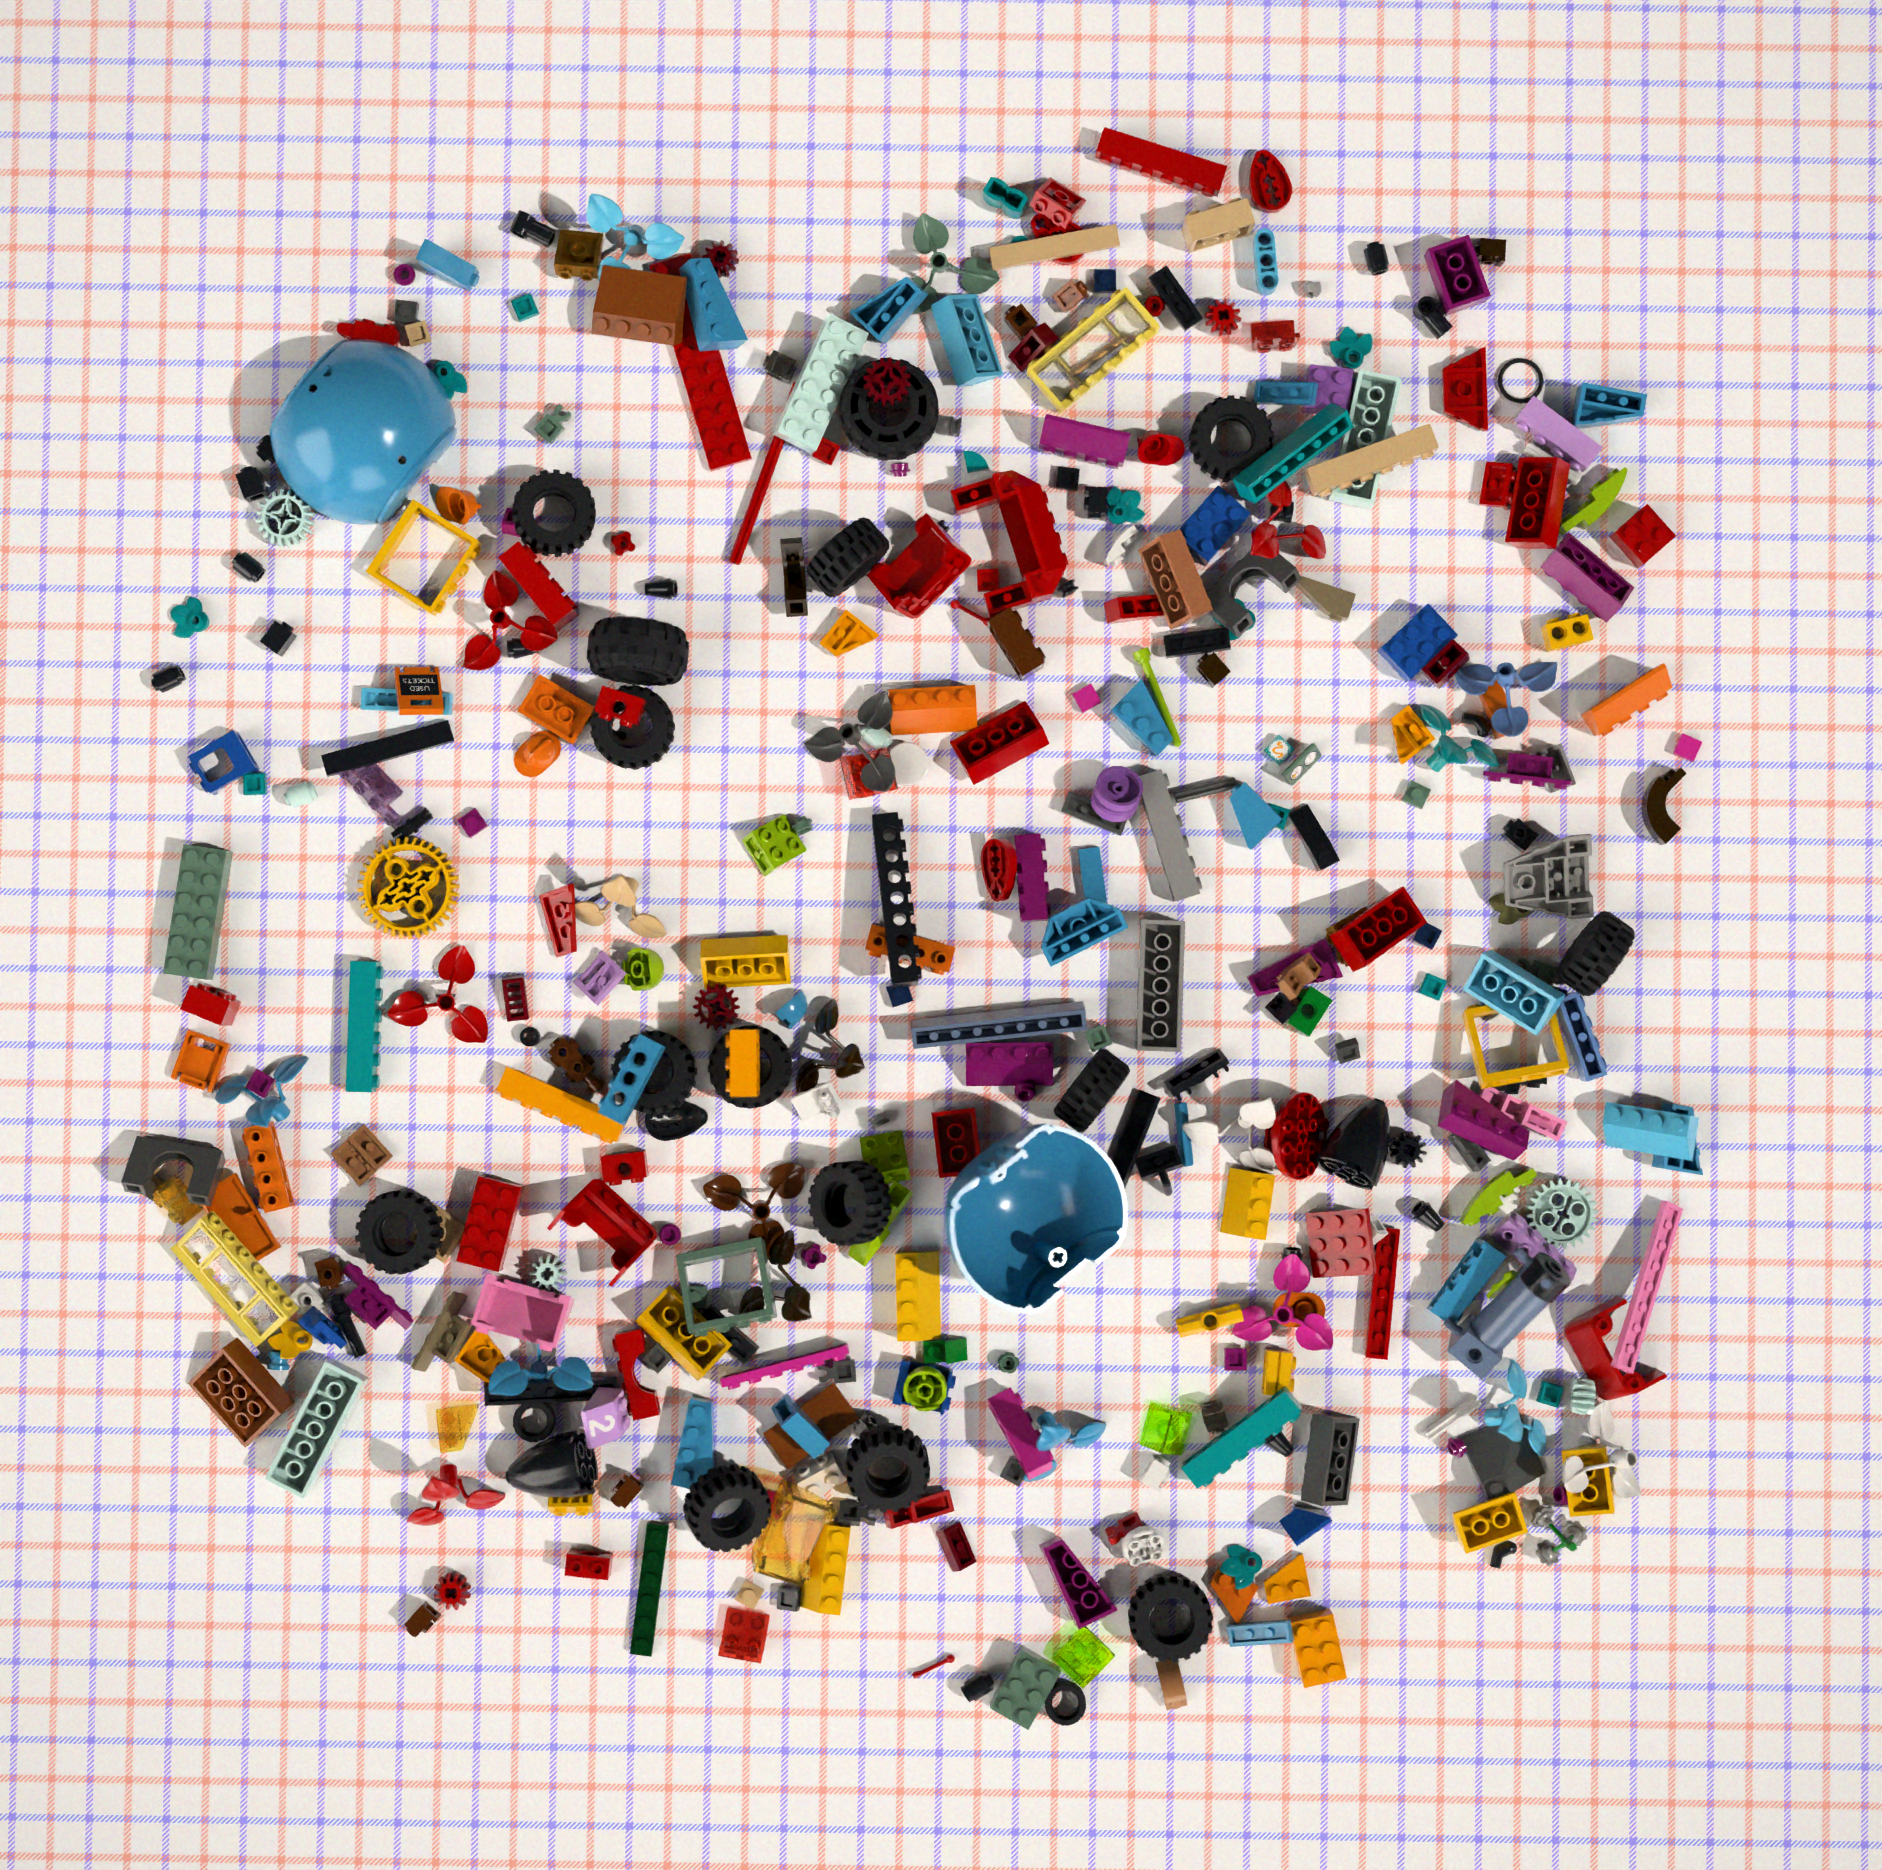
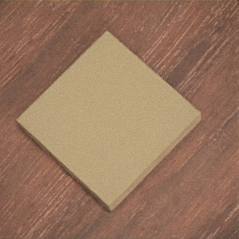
M432 1203L431 1205H435L438 1209L436 1211L437 1216H441L443 1220L440 1223V1228H444V1235L440 1236V1240L443 1242L441 1248H437L435 1258L445 1263L461 1240L466 1224L435 1203ZM417 1227L408 1238L414 1244L417 1240Z

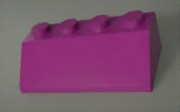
M1046 414L1039 448L1047 454L1062 453L1063 457L1068 459L1079 457L1090 464L1101 462L1105 463V466L1108 468L1118 469V467H1123L1131 433Z
M1569 532L1540 566L1546 575L1554 578L1564 590L1573 594L1581 604L1586 605L1594 612L1596 617L1604 620L1606 623L1624 605L1635 588Z
M1053 1042L966 1043V1086H1016L1020 1082H1030L1034 1086H1053Z

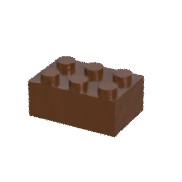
M1009 607L988 620L987 628L1019 679L1023 681L1044 667L1046 657L1040 647L1036 648L1034 646V637L1029 629L1024 630L1022 627L1023 620L1017 610L1012 611Z

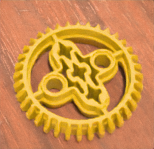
M405 837L404 844L400 838H396V845H394L393 841H388V849L384 844H381L382 852L380 853L375 849L373 853L376 857H367L371 864L363 863V867L368 868L367 871L359 872L360 875L365 877L364 880L358 879L357 881L363 884V888L359 887L357 891L364 893V895L358 897V900H365L366 903H363L360 907L362 909H369L364 915H373L369 920L370 923L378 920L376 924L377 929L382 928L384 925L383 933L387 934L391 929L392 937H395L398 931L399 938L404 939L406 932L408 939H413V932H415L417 938H421V931L428 936L430 934L428 928L430 927L433 932H436V923L441 927L444 926L441 918L449 920L450 917L446 912L454 913L455 910L450 908V905L458 904L457 901L452 900L453 896H460V893L454 892V888L458 889L460 885L453 883V881L459 879V876H452L451 874L456 872L457 869L455 867L449 868L453 861H444L448 854L443 853L439 856L442 849L437 847L433 851L434 843L430 842L426 847L427 841L424 839L418 845L419 841L416 837L413 838L412 843H410L409 837ZM406 850L418 851L430 856L438 866L422 864L412 869L404 858L393 857L392 855ZM387 859L384 873L390 884L379 892L377 904L375 905L371 893L372 878L380 863ZM396 864H400L402 871L399 875L395 876L393 874V867ZM442 871L446 881L445 899L439 911L433 917H430L433 911V902L427 892L439 883L440 872ZM425 872L431 873L429 881L423 880ZM408 874L415 876L412 879L406 878ZM406 884L413 885L410 888L412 891L411 893L405 891V889L407 888ZM388 895L394 896L392 899L393 904L386 903ZM406 897H407V898H411V899L409 900V902H408V901H404V900H402V899H404V898H406ZM422 900L425 908L422 912H417L415 905L418 901ZM405 907L413 918L424 919L425 922L412 926L399 925L386 919L379 911L382 909L385 912H395Z

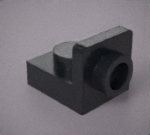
M1281 992L1265 1006L1271 1015L1282 1025L1298 1010Z

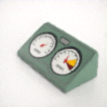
M1311 743L1281 773V776L1291 786L1321 758V753L1317 746Z

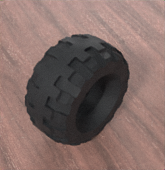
M889 357L883 358L884 362H888ZM892 359V363L895 364V362H896L897 360H896V359ZM900 359V368L906 366L907 370L904 374H910V379L906 381L911 383V387L905 388L908 391V395L905 397L909 403V414L899 425L884 427L876 424L869 415L868 407L872 397L868 398L867 396L870 390H864V385L868 382H865L863 377L869 376L866 372L867 368L873 369L872 361L863 364L860 369L854 371L848 378L845 386H843L839 403L842 428L852 445L868 457L871 456L882 461L905 459L920 451L931 439L935 431L939 415L936 390L925 373L919 367L910 364L909 361ZM884 369L879 370L876 374H880ZM893 370L894 375L901 379L899 373ZM889 374L884 381L885 390L890 382ZM873 385L877 392H881L879 387Z
M616 616L598 620L594 624L593 629L590 630L587 660L590 670L601 678L632 685L666 686L679 682L683 673L687 670L689 642L686 641L685 632L678 626L655 619Z

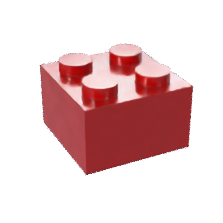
M1646 504L1609 537L1638 569L1675 538L1676 535L1656 512Z
M198 982V985L189 986L180 1009L220 1026H232L241 1001L236 1000L237 996L227 991L217 992V987Z

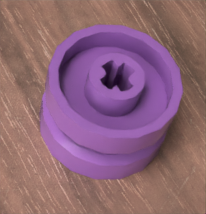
M1111 766L1104 769L1098 775L1091 796V804L1096 814L1111 822H1123L1130 819L1135 814L1143 793L1142 780L1134 771L1123 766Z

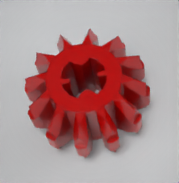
M1224 299L1222 304L1219 300H1215L1214 306H1208L1209 312H1206L1204 317L1209 319L1205 323L1206 327L1213 326L1210 331L1211 333L1219 330L1218 336H1222L1223 331L1227 335H1231V329H1238L1236 323L1241 322V317L1237 316L1240 313V309H1233L1235 302L1227 305V299ZM1223 314L1226 315V319H1223L1222 321L1219 319V317L1223 316Z
M451 1572L446 1574V1578L441 1576L438 1579L440 1584L434 1586V1589L439 1591L434 1594V1598H441L438 1605L441 1606L445 1602L446 1610H449L451 1606L458 1610L459 1604L465 1606L467 1604L466 1599L471 1597V1593L467 1591L471 1588V1584L465 1585L467 1577H463L460 1580V1573L458 1572L454 1575V1578ZM455 1588L457 1591L451 1595L449 1593L450 1589Z

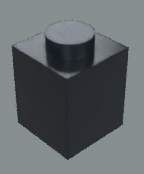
M248 466L241 469L240 473L235 474L243 497L249 503L269 496L262 473L256 467Z
M274 621L260 642L282 657L297 635L292 632L294 628L283 621L280 624Z

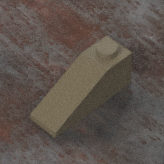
M1300 575L1301 580L1295 586L1324 615L1329 616V620L1341 623L1348 619L1356 596L1355 593Z

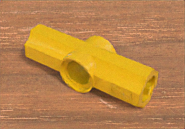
M1239 1302L1211 1310L1206 1309L1200 1313L1175 1319L1180 1338L1205 1331H1214L1217 1328L1244 1321ZM1207 1315H1214L1215 1322L1210 1326L1205 1325L1204 1318Z

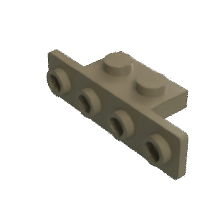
M453 1291L447 1298L446 1305L441 1314L436 1318L432 1330L426 1336L423 1346L414 1358V1362L411 1365L412 1369L426 1372L435 1355L446 1363L451 1364L472 1328L470 1323L458 1316L468 1297L467 1295Z

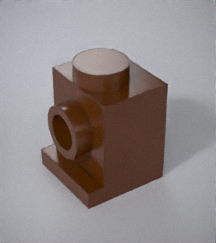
M1022 304L1017 307L1013 305L1005 313L1004 322L1015 333L1020 342L1032 328L1038 326V322ZM1019 319L1023 321L1021 326L1015 323Z
M340 1255L314 1262L320 1288L325 1286L327 1290L339 1288V1283L345 1281ZM327 1270H328V1271H331V1273H332V1277H331V1278H327V1276H326V1271H327Z
M629 1471L623 1477L626 1481L620 1480L612 1489L615 1493L610 1500L619 1508L622 1506L625 1509L644 1487Z
M425 1601L404 1625L407 1627V1632L416 1638L421 1632L426 1634L441 1617V1614Z

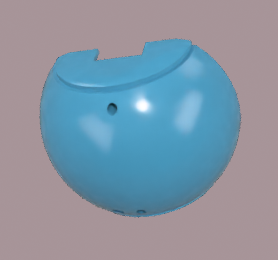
M344 339L323 353L294 385L274 417L269 436L271 437L273 455L283 478L294 493L317 512L340 522L357 525H375L378 522L381 525L395 515L408 499V493L433 462L437 463L453 443L458 429L454 427L456 425L455 414L446 390L435 374L422 361L411 353L389 343L368 339ZM401 458L405 460L406 458V463L400 464L399 460Z
M1046 1123L1028 1126L1007 1135L985 1149L958 1174L947 1193L945 1207V1232L948 1247L959 1271L980 1295L1004 1309L1032 1315L1045 1309L1063 1294L1064 1291L1058 1286L1088 1261L1099 1264L1120 1246L1126 1237L1124 1233L1127 1228L1128 1218L1126 1194L1114 1164L1106 1153L1089 1138L1068 1128Z

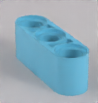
M1263 228L1257 231L1254 237L1253 254L1257 290L1260 294L1268 296L1274 293L1279 279L1274 234L1271 230ZM1265 237L1269 243L1262 245L1258 238ZM1263 258H1267L1271 262V265L1264 266L1261 264L1260 260ZM1265 279L1270 280L1273 286L1265 287L1262 281Z

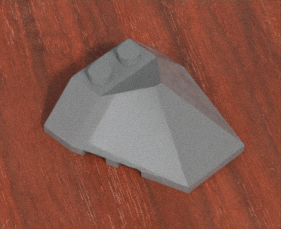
M1591 833L1566 836L1504 862L1505 905L1530 911H1541L1549 915H1560L1568 919L1594 917L1593 896L1589 888V856H1592Z

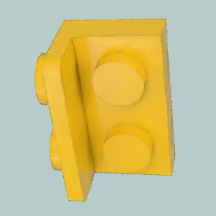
M593 1494L569 1498L548 1497V1509L555 1516H566L567 1513L586 1516L588 1513H594Z

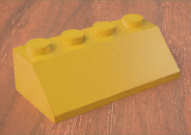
M788 935L701 940L700 960L705 989H707L706 986L708 984L711 988H714L716 983L719 984V988H722L724 985H727V988L791 984Z
M939 1251L895 1252L897 1342L941 1338Z
M670 1284L635 1320L697 1381L732 1346L721 1333H716V1331L708 1332V1335L704 1337L691 1335L687 1329L683 1298ZM693 1307L695 1324L706 1322L707 1320Z
M808 1518L800 1583V1607L817 1613L840 1616L851 1531L850 1525L838 1524V1521Z

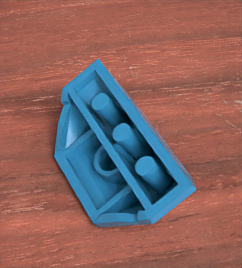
M1087 897L1049 917L1041 949L1050 967L1127 929L1128 926L1118 907Z

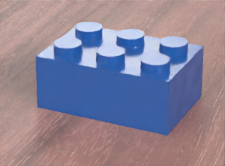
M1218 485L1180 528L1190 553L1206 566L1248 519L1251 513Z
M1428 603L1377 652L1408 682L1452 639H1455L1458 634Z

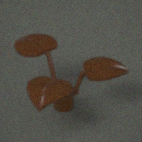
M783 1163L774 1167L767 1177V1183L774 1189L766 1201L757 1200L754 1204L739 1196L742 1190L741 1183L732 1175L724 1174L717 1176L703 1185V1191L709 1202L720 1210L730 1211L735 1209L737 1199L752 1209L754 1217L762 1220V1224L758 1223L752 1226L748 1234V1240L761 1237L765 1241L769 1260L770 1246L777 1237L784 1233V1229L778 1221L771 1220L766 1223V1219L770 1215L769 1204L776 1192L783 1199L796 1197L804 1185L805 1168L797 1163Z

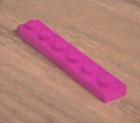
M848 1343L729 1374L720 1378L722 1388L728 1387V1390L740 1387L742 1382L749 1381V1384L762 1381L761 1377L770 1375V1378L782 1376L783 1371L791 1370V1373L804 1370L803 1366L812 1364V1367L824 1365V1360L832 1358L833 1361L843 1360L850 1350Z

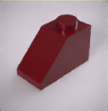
M1044 322L1032 328L1008 357L1022 373L1028 368L1027 366L1032 360L1042 357L1044 351L1050 345L1055 344L1059 338Z

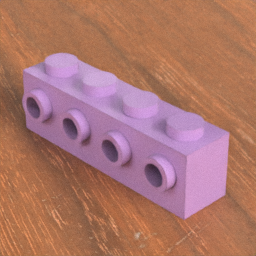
M1534 395L1514 419L1520 430L1531 433L1537 443L1548 446L1556 457L1564 458L1575 471L1580 470L1584 472L1603 448Z
M1512 1210L1495 1225L1491 1236L1522 1265H1525V1263L1514 1255V1251L1517 1248H1521L1531 1258L1538 1252H1543L1554 1258L1566 1270L1571 1281L1574 1280L1577 1268L1573 1262L1563 1257L1554 1245L1549 1244L1539 1231L1530 1227L1521 1215H1517Z

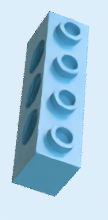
M641 1034L638 1037H634L630 1042L629 1048L631 1050L628 1056L622 1058L618 1067L620 1071L617 1077H612L608 1085L610 1090L607 1096L604 1095L598 1104L600 1108L598 1113L624 1126L666 1048ZM644 1053L646 1057L645 1062L637 1065L635 1062L636 1056ZM634 1073L635 1081L627 1085L625 1082L626 1075ZM622 1092L625 1095V1100L622 1104H616L615 1096Z

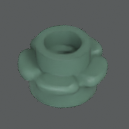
M806 816L799 817L794 820L795 824L792 825V829L796 831L797 835L806 834L813 829L811 825L812 820L806 818Z
M1006 1352L1004 1355L999 1356L998 1367L1003 1373H1014L1016 1367L1019 1366V1359L1015 1357L1014 1353Z

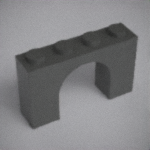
M1250 550L1246 556L1236 562L1232 569L1222 575L1218 582L1206 590L1213 608L1209 613L1238 638L1254 624L1250 614L1235 601L1238 589L1245 582L1254 578H1265L1274 583L1284 593H1287L1301 580L1297 568L1279 553L1277 557L1267 559L1251 555Z
M152 1136L136 1137L121 1180L125 1192L146 1195L156 1169L166 1162L178 1160L186 1162L193 1167V1173L186 1192L189 1203L211 1206L226 1161L223 1150L216 1147H200L194 1143L182 1144L171 1139L164 1141Z

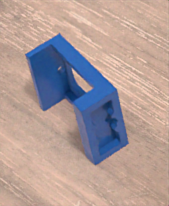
M235 730L230 731L188 756L191 761L189 763L190 768L195 774H199L202 780L200 782L201 787L206 793L209 792L212 795H217L218 790L249 772L255 773L260 770L241 735ZM223 748L233 763L234 769L211 782L199 761L216 750Z
M902 1358L892 1404L912 1406L905 1400L903 1394L904 1382L908 1374L915 1368L931 1366L938 1369L946 1379V1398L937 1409L932 1410L940 1412V1415H944V1410H949L951 1397H948L949 1388L954 1389L956 1376L952 1375L953 1369Z

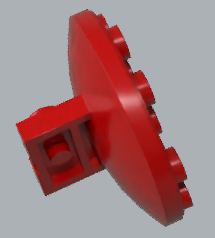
M1295 1092L1283 1101L1278 1111H1275L1276 1118L1273 1126L1265 1129L1264 1147L1273 1152L1275 1163L1285 1177L1302 1180L1313 1175L1318 1167L1316 1158L1326 1141L1329 1121L1325 1118L1323 1108L1315 1096L1306 1092ZM1320 1131H1324V1140L1319 1139Z

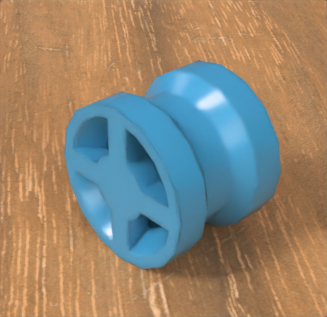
M280 1350L268 1351L270 1362L267 1364V1369L289 1370L290 1365L287 1363L288 1359L280 1358Z

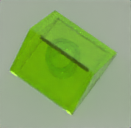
M1150 1402L1139 1445L1163 1454L1182 1456L1192 1412Z

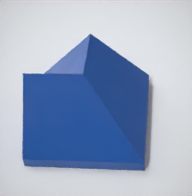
M1294 1504L1293 1511L1279 1520V1522L1295 1545L1298 1546L1331 1523L1332 1519L1324 1509Z

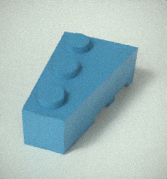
M1582 383L1576 391L1571 424L1578 429L1638 421L1644 415L1647 394Z
M1142 679L1110 711L1155 757L1173 741Z
M1664 1102L1661 1104V1111L1694 1116L1693 1107ZM1696 1141L1692 1161L1653 1155L1652 1167L1703 1175L1699 1162L1700 1150L1697 1148Z

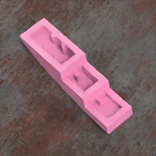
M1493 1087L1480 1090L1478 1094L1480 1097L1520 1125L1559 1142L1567 1121Z

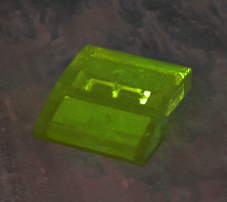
M1085 1626L1074 1632L1068 1641L1053 1654L1052 1659L1083 1689L1115 1657V1654Z

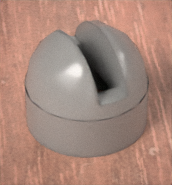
M1320 282L1303 285L1307 297L1312 299L1314 296L1317 298L1320 295Z

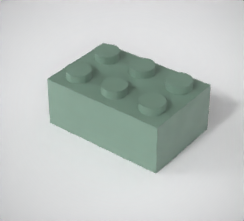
M1021 1645L990 1701V1709L1029 1730L1061 1673L1060 1666Z

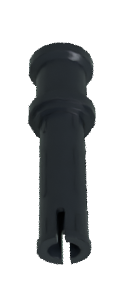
M341 1292L326 1299L325 1302L330 1305L334 1314L333 1319L339 1322L356 1359L368 1352L350 1316L352 1315V1310L348 1309L344 1302V1293Z

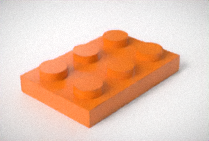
M539 674L519 707L518 712L574 745L593 715L594 706Z

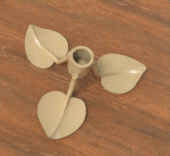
M623 874L602 886L601 892L609 900L604 908L600 909L595 902L591 901L575 903L576 918L590 926L602 925L606 920L603 913L614 902L618 905L622 904L632 907L631 916L634 919H631L628 924L636 934L645 938H660L668 933L665 931L661 921L655 916L647 913L636 914L637 897L635 894L639 883L634 878L624 877Z

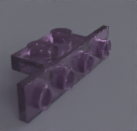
M377 764L367 766L359 772L352 770L339 774L342 779L347 780L352 785L353 790L358 795H361L367 801L372 810L377 811L382 816L383 821L388 826H391L394 830L400 826L403 819L390 804L403 794V791Z

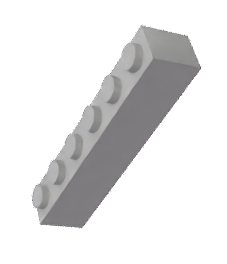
M1160 769L1139 776L1143 783L1141 800L1173 901L1176 902L1201 894L1199 890L1202 889L1199 876L1195 877L1193 871L1196 868L1193 856L1188 855L1186 849L1189 847V842L1186 835L1182 836L1180 827H1183L1182 820L1179 814H1175L1173 808L1176 806L1174 795L1169 794L1167 786L1170 785L1167 774H1163Z

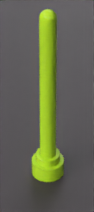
M1148 647L1132 653L1135 662L1138 661V664L1142 665L1164 723L1173 738V745L1179 747L1181 739L1149 662L1151 660L1150 650Z

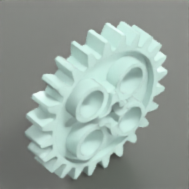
M1558 1178L1557 1184H1554L1550 1179L1548 1187L1542 1183V1191L1534 1190L1537 1197H1529L1534 1202L1533 1205H1526L1528 1209L1532 1210V1212L1526 1214V1217L1533 1219L1528 1222V1225L1535 1226L1534 1230L1539 1231L1549 1244L1553 1242L1556 1248H1558L1559 1243H1562L1564 1249L1567 1248V1243L1575 1247L1576 1240L1583 1244L1582 1236L1590 1238L1587 1231L1588 1229L1595 1230L1591 1223L1598 1222V1219L1593 1217V1214H1597L1599 1211L1592 1208L1597 1202L1594 1200L1589 1201L1593 1194H1584L1587 1188L1583 1186L1578 1189L1579 1182L1576 1181L1571 1185L1569 1178H1567L1565 1184L1561 1178ZM1561 1194L1563 1197L1561 1203L1553 1204L1551 1200L1553 1195ZM1569 1196H1572L1571 1201L1567 1204L1565 1208L1567 1198ZM1580 1203L1583 1207L1582 1211L1577 1214L1572 1213V1206ZM1565 1208L1567 1215L1561 1216L1557 1229L1553 1231V1227L1560 1217L1557 1212L1563 1211ZM1551 1213L1553 1220L1550 1223H1543L1542 1216L1544 1214ZM1565 1223H1572L1573 1229L1569 1233L1562 1232V1226Z

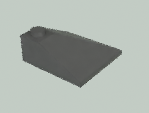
M1519 1413L1520 1420H1521L1522 1423H1524V1422H1523V1419H1522V1417H1521V1415H1520V1413ZM1500 1425L1485 1426L1460 1437L1466 1446L1467 1458L1486 1500L1516 1491L1546 1473L1538 1454L1529 1443V1433L1526 1428H1523L1522 1438L1518 1442H1514L1506 1435L1498 1432Z

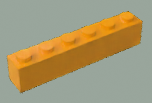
M510 1066L506 1067L496 1091L501 1093L500 1097L512 1101L513 1098L521 1101L520 1105L532 1110L533 1107L540 1109V1114L548 1118H552L553 1115L561 1118L560 1123L570 1127L575 1124L581 1127L580 1131L592 1136L593 1133L601 1136L600 1140L612 1144L613 1141L618 1142L625 1128L624 1125L598 1113L600 1108L597 1103Z

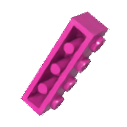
M1010 1387L988 1398V1407L1028 1480H1031L1052 1469L1054 1457L1050 1450L1039 1451L1036 1444L1041 1433L1038 1429L1034 1430L1031 1424L1033 1419L1028 1410L1024 1412L1021 1406L1023 1401L1019 1393H1014Z

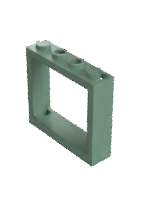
M761 1237L676 1255L687 1329L691 1335L704 1337L711 1331L723 1333L729 1331L730 1327L747 1328L751 1326L750 1323L759 1322V1324H766L772 1321L773 1318H778L766 1245ZM757 1252L766 1309L695 1324L686 1266Z

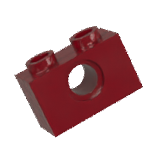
M1452 639L1421 669L1423 675L1439 690L1470 660L1469 653Z

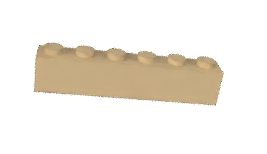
M1429 423L1311 466L1305 470L1304 474L1313 497L1319 495L1322 498L1332 494V490L1340 487V490H1344L1353 486L1352 482L1358 480L1361 483L1366 482L1379 472L1381 475H1385L1394 471L1393 467L1401 465L1404 468L1414 463L1413 460L1420 457L1422 460L1429 459L1435 456L1434 452L1438 450L1439 446Z

